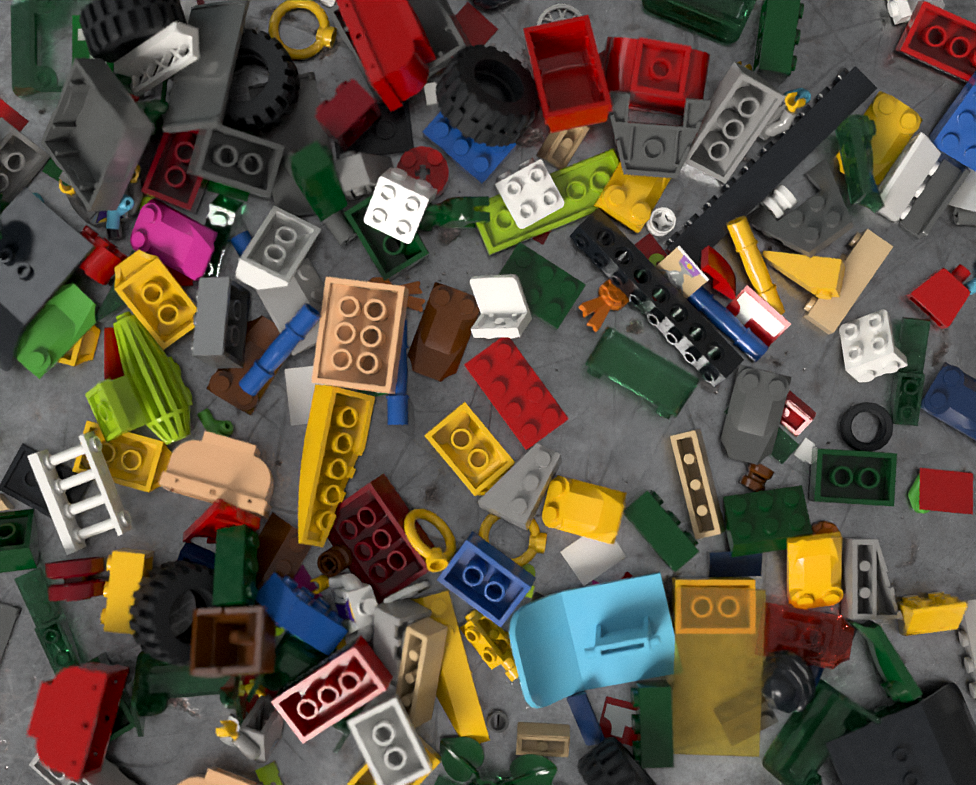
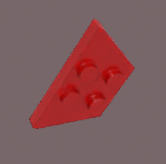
M218 499L184 531L182 542L191 543L193 537H206L207 544H216L217 529L244 524L256 532L260 527V518L223 499Z

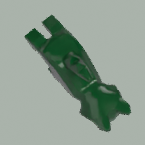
M489 196L451 197L438 204L430 203L425 209L418 229L432 231L434 226L451 229L475 228V222L488 223L490 222V212L474 211V207H488L490 205Z

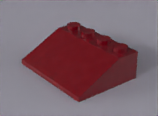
M384 473L337 506L335 511L336 518L327 537L332 546L342 544L349 548L353 559L348 569L362 583L371 585L378 605L385 598L400 591L429 572L426 558L415 550L405 533L404 521L410 510ZM416 520L415 529L419 538L430 549L435 548Z

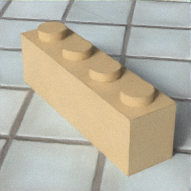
M869 229L861 233L857 231L848 243L852 246L846 255L842 253L838 257V259H842L845 265L840 298L832 297L830 300H825L812 296L804 307L807 312L803 317L827 334L835 332L893 248L892 245Z
M701 429L670 436L695 539L725 532L726 529Z
M429 617L412 623L406 628L396 694L398 693L414 728L432 719L448 628Z

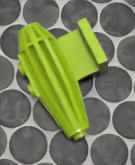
M128 311L116 317L117 322L113 326L124 376L112 381L110 379L104 380L85 394L106 443L144 425L154 432L166 445L191 435L190 406L193 405L191 401L192 394L181 379L179 365L173 361L172 356L168 357L135 314L132 315Z

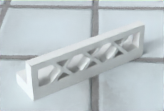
M175 21L114 62V72L130 76L132 78L130 88L133 94L138 97L199 59L198 29ZM189 45V54L184 56L186 49ZM175 54V56H174V58H173V60H172L171 65L168 66L169 63H170V60H171L172 56ZM159 64V67H158V69H157V72H156V74L153 76V74H154V72H155V69H156L157 65ZM144 75L140 83L139 77Z

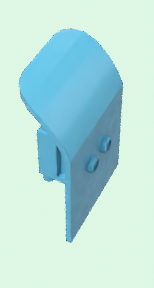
M661 572L559 591L523 605L513 614L510 622V643L522 692L526 702L533 708L546 707L585 690L683 672Z

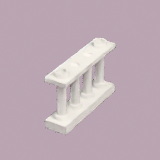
M94 431L78 436L81 442L80 445L54 455L49 454L48 449L27 456L67 555L86 547L85 539L113 528L116 529L118 536L132 530L131 516L124 509L102 454L101 441L95 436ZM86 454L91 469L63 480L59 478L55 469L57 464ZM96 479L101 494L74 504L69 503L65 494L66 489ZM104 503L106 504L110 519L83 529L79 528L75 519L76 514Z

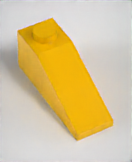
M763 250L762 256L767 264L816 295V297L830 300L832 297L840 298L845 273V265L842 259L817 256L809 258L800 254Z

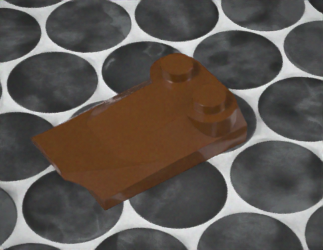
M438 282L434 283L407 354L412 365V371L440 382L448 376L457 373L472 334L471 328L480 313L475 296Z
M262 315L252 321H247L244 367L218 368L206 388L216 396L251 416L285 360L274 371L275 375L272 378L270 377L255 396L246 393L240 387L239 381L254 365V361L261 358L270 344L280 334L275 323Z

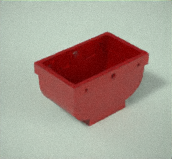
M336 0L370 83L390 111L403 106V101L423 89L429 77L428 63L437 59L420 19L408 0Z
M589 15L523 28L545 124L549 125L551 133L606 122L608 112L612 111V103Z
M607 37L602 69L608 91L630 93L629 109L684 118L685 99L704 98L711 54L691 49L692 46L642 37L638 39Z
M88 662L60 671L54 679L41 682L27 735L37 738L36 752L40 761L46 767L66 774L65 778L75 781H81L101 772L128 675V667L118 664L110 666L99 662ZM106 715H109V717H110V720H109V721H107V720L105 719V716H106Z

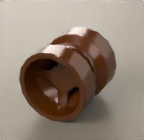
M750 463L748 473L742 476L739 483L754 492L764 491L766 489L765 483L772 478L774 471L762 464Z
M336 544L320 554L317 560L318 569L323 575L334 577L351 565L352 553L345 545Z

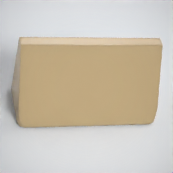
M584 126L551 133L550 131L536 156L558 170L565 168L590 127Z
M518 722L516 755L536 754L540 756L568 757L570 744V726L568 724Z

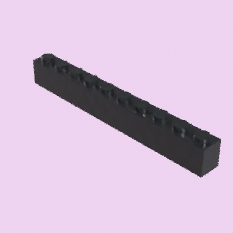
M856 66L850 72L845 68L834 79L837 84L831 90L825 87L816 96L819 102L813 107L808 104L797 115L800 120L794 126L791 125L788 130L780 133L781 138L775 144L770 141L759 151L763 155L759 160L755 162L751 159L741 169L744 174L738 180L732 177L722 187L725 192L719 198L714 195L703 205L707 210L700 217L695 213L685 223L688 228L681 235L675 232L666 241L669 247L665 249V252L669 255L680 246L695 264L701 260V250L708 245L713 248L729 233L726 225L729 221L740 216H746L851 115L877 87Z

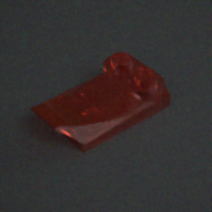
M763 601L754 654L768 656L769 652L779 649L790 650L803 657L809 665L834 669L842 662L850 659L854 628L845 621L843 616Z

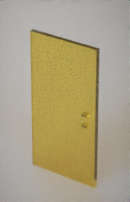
M676 586L672 707L674 754L759 757L765 589Z

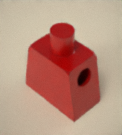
M961 264L951 273L945 268L938 269L905 296L940 329L948 328L971 293L963 285L971 273Z

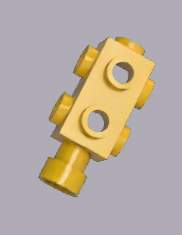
M473 609L464 617L467 621L459 629L491 670L501 664L506 670L505 674L510 681L515 680L519 675L510 643L509 632L504 631L478 610Z

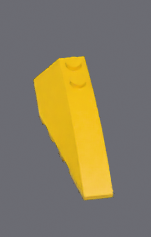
M315 384L301 459L298 497V543L324 547L336 518L335 511L338 503L343 502L346 494L344 489L349 478L354 476L356 471L354 466L357 458L362 456L364 452L375 396L335 386Z
M447 588L410 598L412 601L432 610L431 619L448 627L436 697L459 737H470L479 743L490 741L450 590Z

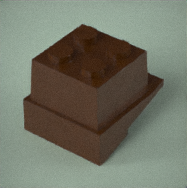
M266 607L195 609L193 615L190 675L214 678L274 672L276 622L271 616L266 615Z

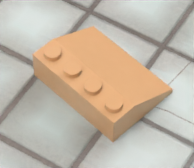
M326 277L311 383L395 394L409 289L405 286Z

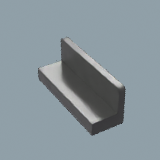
M941 160L937 170L926 182L922 193L911 204V210L903 220H900L898 225L919 239L927 236L971 171L967 168L960 170L947 160Z

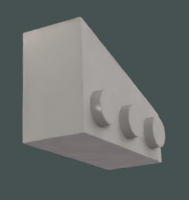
M355 151L339 155V160H335L343 190L350 202L373 195L380 176L390 167L394 168L391 157L365 153L355 154Z
M536 443L477 501L480 509L527 531L548 490L550 482L562 463L561 454Z
M842 538L841 588L844 595L841 600V617L852 620L903 619L902 613L898 610L895 601L894 588L891 587L886 573L888 570L878 539Z
M409 598L375 606L373 651L393 676L390 684L397 687L406 628L408 625L425 617L430 618L432 610Z

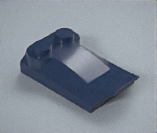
M944 362L917 408L976 441V379L964 373L959 367Z

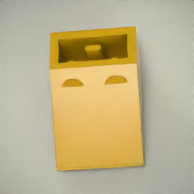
M944 592L928 593V598H918V595L904 596L901 602H896L898 610L901 611L903 619H897L899 634L911 636L958 629L966 611L967 602L959 600L957 596L944 594Z

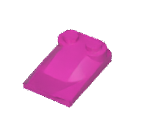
M151 199L140 210L130 236V244L135 251L140 249L147 254L157 256L163 264L195 281H199L200 276L204 275L215 248L214 241L218 232L157 199Z

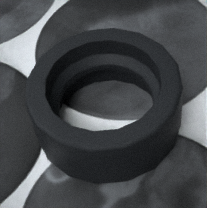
M862 402L853 405L844 413L841 419L840 431L842 438L851 448L857 451L872 452L881 449L889 442L893 434V422L891 415L884 407L877 403ZM862 412L874 413L882 424L879 437L869 443L857 440L851 429L853 419Z

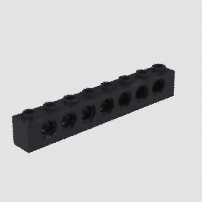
M599 208L570 235L575 245L592 259L594 265L610 278L614 286L627 295L631 304L640 309L648 321L663 333L666 340L674 345L683 354L685 360L692 364L701 373L703 379L714 388L744 361L737 351Z

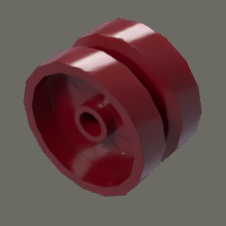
M103 556L45 563L46 577L50 579H64V582L54 583L47 587L49 601H79L104 595V586L107 580L103 578H89V575L100 574L106 570L105 558Z

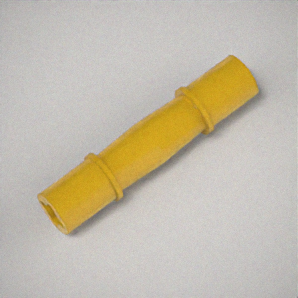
M740 216L729 221L726 225L735 244V250L740 253L744 268L755 292L782 315L785 309L776 290L777 286L772 283L766 263L757 247L758 241L754 237L746 216Z

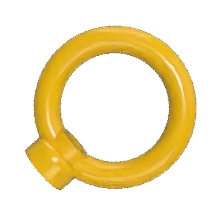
M286 0L274 10L269 20V35L271 38H276L294 60L311 58L319 53L324 46L329 48L334 46L337 28L330 26L326 12L313 0ZM295 8H304L311 11L319 22L316 41L304 49L288 47L279 35V24L282 17L288 11Z
M414 509L410 511L404 521V529L409 542L419 554L426 558V565L429 571L439 572L444 570L448 566V561L456 553V541L451 529L438 515L429 510ZM417 519L426 520L439 530L445 540V552H442V549L438 547L430 549L422 542L415 529V521Z
M489 513L483 520L478 535L489 543L490 529L501 518ZM534 518L528 528L530 532L528 549L521 556L511 559L521 567L528 564L537 553H545L547 533L540 532Z

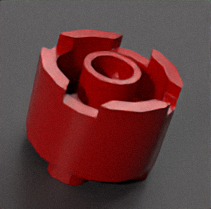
M419 146L412 148L401 156L397 164V168L404 170L408 176L416 180L420 179V176H416V174L420 173L421 169H426V172H430L429 175H426L425 181L430 183L431 187L438 190L434 200L443 194L448 186L450 174L447 161L439 151L431 147Z
M86 225L79 234L96 248L79 267L95 281L102 285H107L115 275V266L128 256L116 248L117 246L110 240L100 237L95 230Z

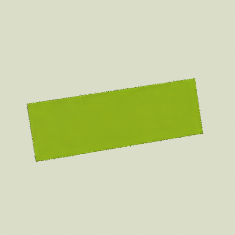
M614 148L550 173L564 200V206L524 229L517 227L500 194L489 198L490 205L488 207H474V211L490 212V222L485 224L475 222L489 256L517 245L519 242L522 243L586 217L598 209L594 204L620 162Z

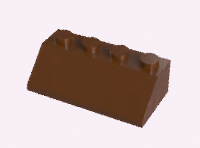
M272 512L258 536L260 545L257 548V562L259 566L256 573L257 592L274 572L283 578L288 575L294 580L313 548L312 545L298 543V526ZM255 599V607H260L261 605Z

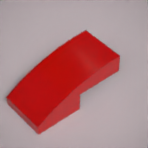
M708 245L701 250V270L713 277L714 289L733 300L736 298L735 274L723 256Z

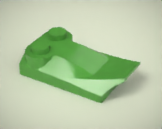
M74 283L63 285L26 327L17 349L16 359L36 377L42 379L97 323L95 320L96 304Z

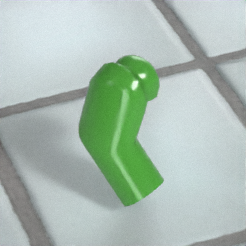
M208 408L197 414L207 432L225 437L232 434L234 430L233 424L228 420H215Z
M918 474L908 492V497L912 508L917 513L926 514L930 510L919 509L920 474Z

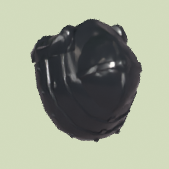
M779 649L769 652L765 660L762 661L761 693L766 699L768 707L771 709L776 708L784 713H791L795 710L798 712L803 711L807 704L816 697V683L811 667L803 657L790 650Z

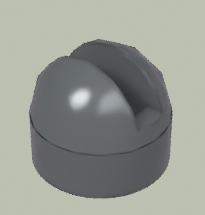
M501 711L491 712L486 720L488 728L495 733L504 732L509 725L507 715ZM495 715H497V727H494Z

